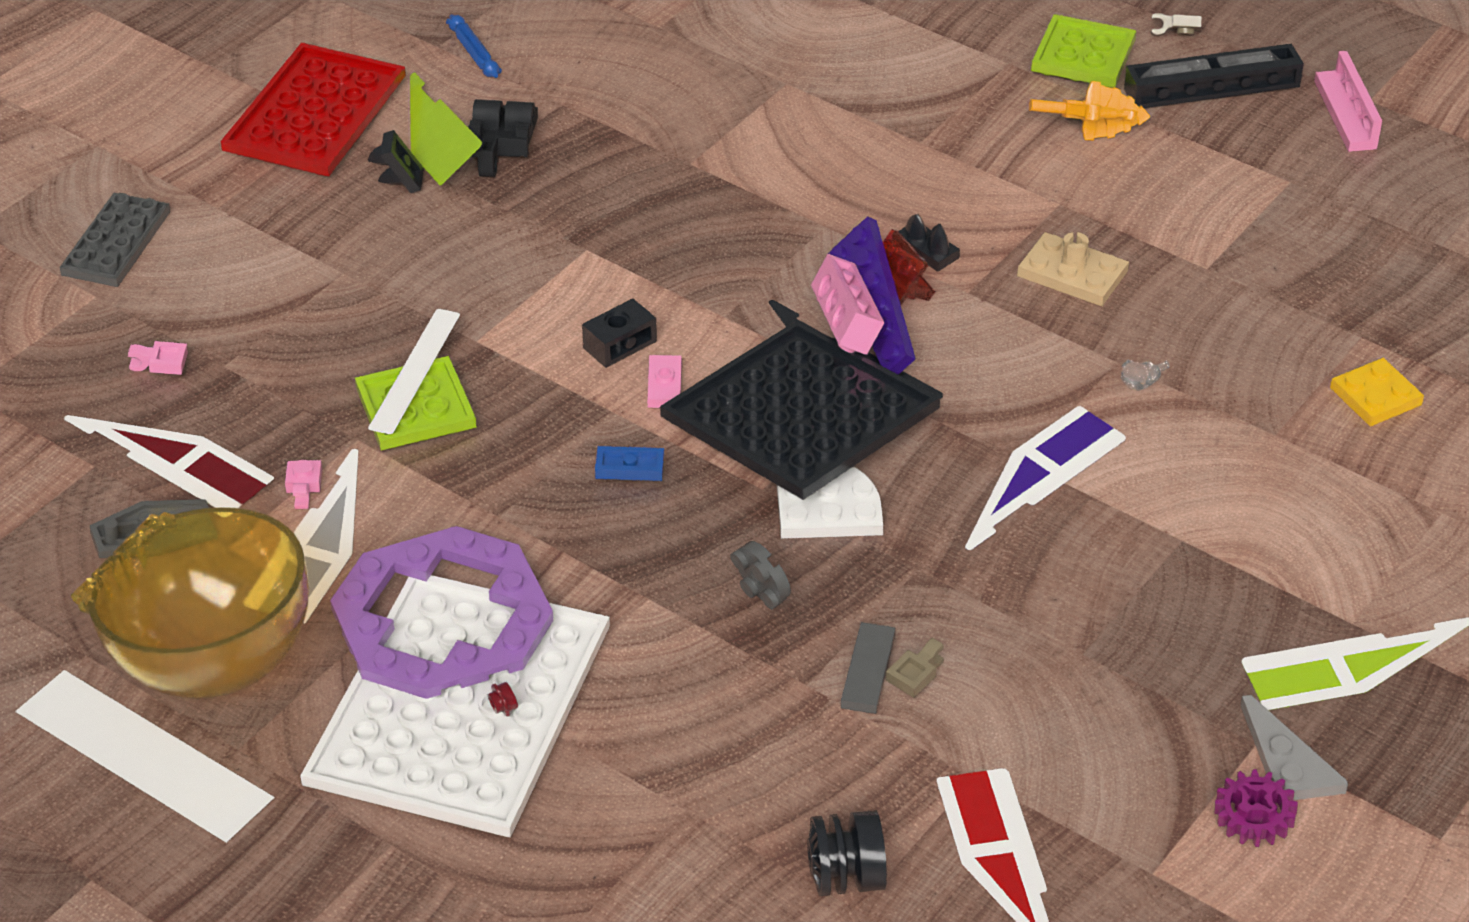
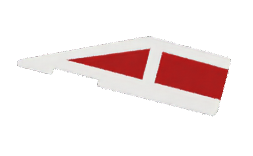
M1001 768L937 778L936 781L962 865L1016 922H1049L1040 893L1047 891V887L1009 772Z

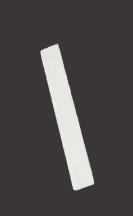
M443 309L435 311L369 425V430L393 434L459 318V313Z

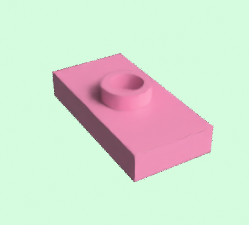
M649 355V408H660L661 405L681 393V356Z

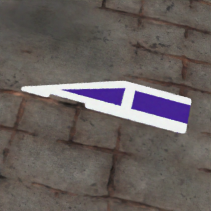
M1077 406L1015 449L965 548L972 550L996 533L993 526L1024 504H1037L1124 442L1126 439L1125 435L1083 407Z

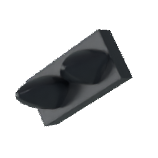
M394 130L383 133L382 145L376 147L368 157L369 162L389 166L380 175L378 182L390 185H404L410 193L420 191L424 171L423 166Z
M919 214L912 215L908 219L906 227L894 233V243L937 272L959 259L960 249L948 241L943 226L937 224L930 230L925 226Z

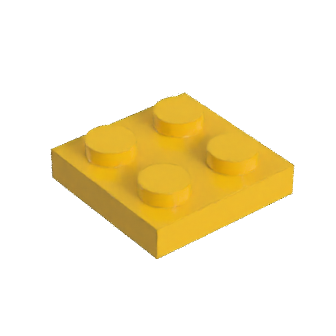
M1384 357L1332 378L1330 389L1370 427L1421 406L1424 395Z

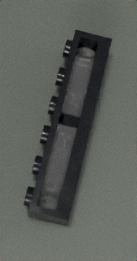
M1291 43L1127 65L1124 90L1127 96L1129 95L1135 99L1134 103L1137 106L1141 105L1143 108L1296 88L1300 87L1304 63Z

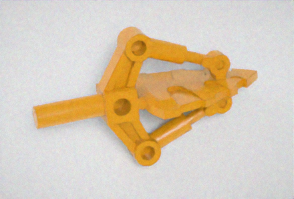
M1098 81L1090 82L1086 90L1085 100L1083 101L1063 99V102L1030 99L1029 111L1062 114V117L1081 119L1083 138L1094 141V138L1098 137L1112 138L1115 137V134L1122 131L1127 133L1131 130L1132 126L1136 124L1139 126L1150 117L1141 105L1137 106L1134 103L1135 99L1128 95L1126 97L1121 94L1120 89L1115 87L1111 89L1101 85V82Z

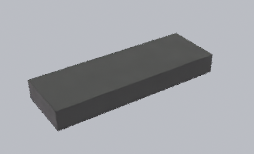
M861 622L841 698L842 709L877 713L895 639V627Z

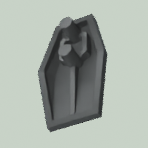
M206 499L141 501L90 525V534L99 559L158 554L219 536V530Z

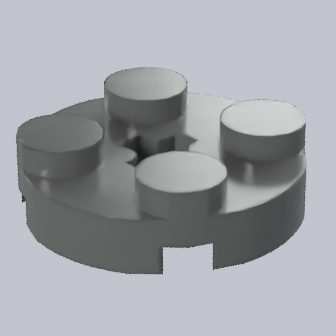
M749 541L731 553L730 558L743 578L740 581V586L745 594L750 598L754 596L759 597L772 610L783 603L790 595V584L781 566L778 564L773 567L767 560L772 554L761 544Z

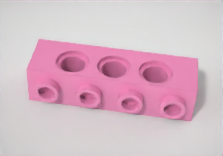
M827 254L811 284L812 289L838 342V346L849 353L857 351L867 355L884 321L855 263Z

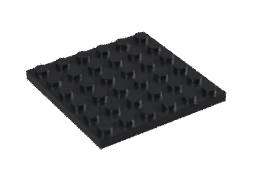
M797 320L661 405L660 414L662 418L804 500L940 408V397L857 352L849 353L841 349L835 340Z

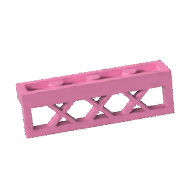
M1339 51L1336 69L1334 71L1316 72L1314 82L1348 152L1377 149L1382 119L1348 52Z

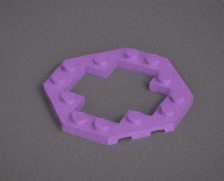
M458 526L363 553L330 600L331 610L335 619L339 622L349 651L355 658L361 678L425 699L439 696L442 689L460 684L461 688L487 681L489 680V675L507 670L510 674L523 670L553 622V610L520 546ZM441 559H445L498 575V578L489 590V601L514 608L515 611L491 649L457 640L444 662L439 664L384 646L395 630L394 620L370 613L369 610L394 573L427 582Z

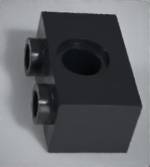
M632 298L582 324L583 349L607 368L657 342L656 317Z

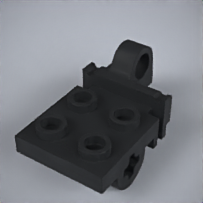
M474 100L472 120H470L468 128L482 141L481 147L471 156L478 158L479 176H496L498 156H524L528 158V144L538 119V107H535L534 102L507 101L506 105H503V101Z

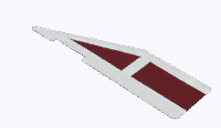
M70 415L64 417L65 421L88 434L97 431L130 451L127 457L197 498L206 499L209 505L225 514H231L274 480L272 475L203 436Z

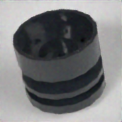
M877 810L850 812L848 830H842L837 814H830L829 832H826L822 816H811L810 831L807 838V853L810 873L816 883L818 895H830L831 878H834L837 893L845 894L848 876L854 877L859 892L885 890L887 884L886 853L882 825Z

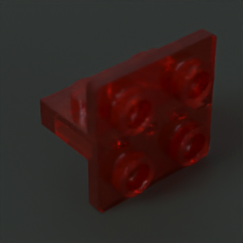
M892 229L884 239L883 245L900 305L903 304L906 298L911 300L919 298L930 301L936 291L922 277L928 267V263L899 231Z

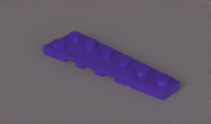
M867 216L845 238L835 245L828 254L855 263L884 321L872 348L881 366L899 375L916 357L877 220Z

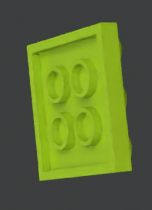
M1054 14L1032 60L1031 71L1048 76L1068 78L1072 81L1088 83L1098 81L1103 86L1116 87L1135 42L1137 30Z
M445 356L434 360L393 434L373 431L381 451L477 428L476 417L450 357ZM403 367L355 378L356 389L370 424Z

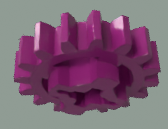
M1253 769L1251 777H1246L1244 773L1239 771L1237 772L1236 782L1227 777L1224 788H1218L1214 808V814L1218 815L1217 824L1218 826H1227L1226 836L1228 837L1235 834L1240 835V844H1244L1247 839H1253L1255 847H1259L1261 839H1266L1270 845L1275 844L1276 834L1285 839L1288 828H1294L1298 808V802L1293 801L1295 792L1293 789L1284 790V779H1280L1277 782L1272 781L1271 772H1268L1264 777H1259L1257 769ZM1232 802L1235 804V809H1234V810H1236L1235 813H1234V811L1232 810V807H1231V803H1232ZM1276 803H1277V804L1279 805V807H1280V810H1281L1280 814L1277 812V807H1278V806L1276 805Z

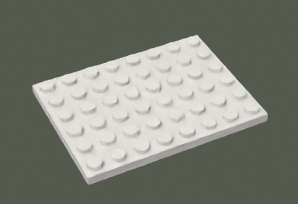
M432 575L427 582L408 577L387 618L394 620L395 630L384 646L442 664L457 640L491 649L515 609L489 601L490 589ZM549 603L553 610V622L523 670L510 674L507 670L489 675V680L465 688H461L460 684L441 690V695L429 699L362 679L359 671H357L300 775L302 785L511 838L610 627L609 617ZM507 682L516 697L518 708L511 711L509 717H506L503 712L496 714L490 705L487 694L492 692L491 686L493 684L499 685Z

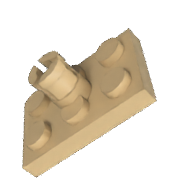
M1045 232L1018 266L1017 276L1103 306L1128 272L1129 261L1089 248L1088 237L1082 233L1077 232L1076 243H1074L1073 232L1065 235L1064 239Z

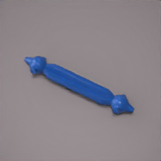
M451 14L449 16L450 19L447 18L446 24L456 33L457 38L480 69H482L483 74L487 77L498 78V74L501 73L502 69L499 68L497 62L491 59L490 53L469 25L465 23L464 18L460 15Z

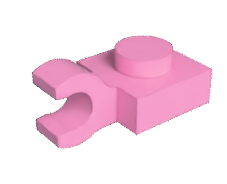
M155 341L153 348L137 344L130 345L128 357L136 358L131 359L129 369L142 371L149 366V371L153 373L182 375L188 354L187 344Z
M321 460L287 462L286 493H293V496H295V509H308L310 493L320 492L322 478Z

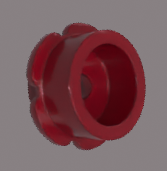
M507 682L499 685L493 684L491 686L492 692L487 694L490 705L496 714L503 712L506 717H509L510 712L518 708L516 697Z

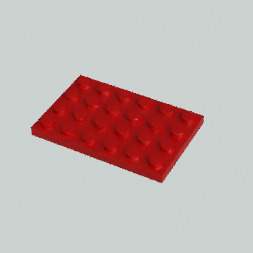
M301 42L221 140L222 151L329 177L405 78V66Z

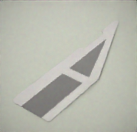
M352 449L336 471V474L341 477L318 509L311 508L245 601L246 607L301 624H305L352 555L358 467L357 449Z

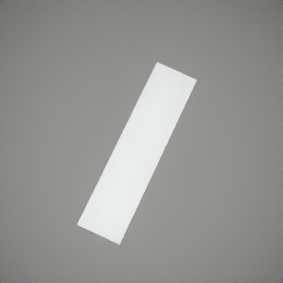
M65 670L15 711L226 843L275 798Z

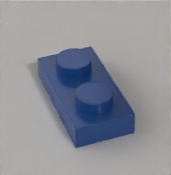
M597 446L595 479L662 481L664 448Z

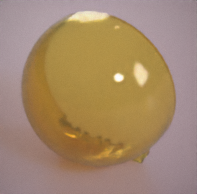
M218 507L191 510L175 515L163 512L160 516L150 514L135 530V534L132 533L113 552L114 556L110 555L91 574V578H87L71 594V598L78 604L79 610L90 614L93 627L102 646L111 659L127 675L142 685L162 694L179 698L206 699L228 695L249 687L269 674L285 658L303 627L308 609L309 577L302 546L295 534L287 526L260 512L240 508Z

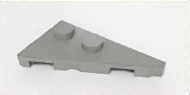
M1252 695L1242 696V711L1266 774L1268 772L1272 773V781L1277 782L1280 779H1284V790L1293 789L1295 792L1294 800L1346 794L1348 783L1345 778Z

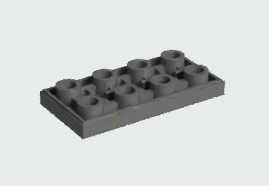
M114 192L59 267L61 276L118 287L169 215V203Z

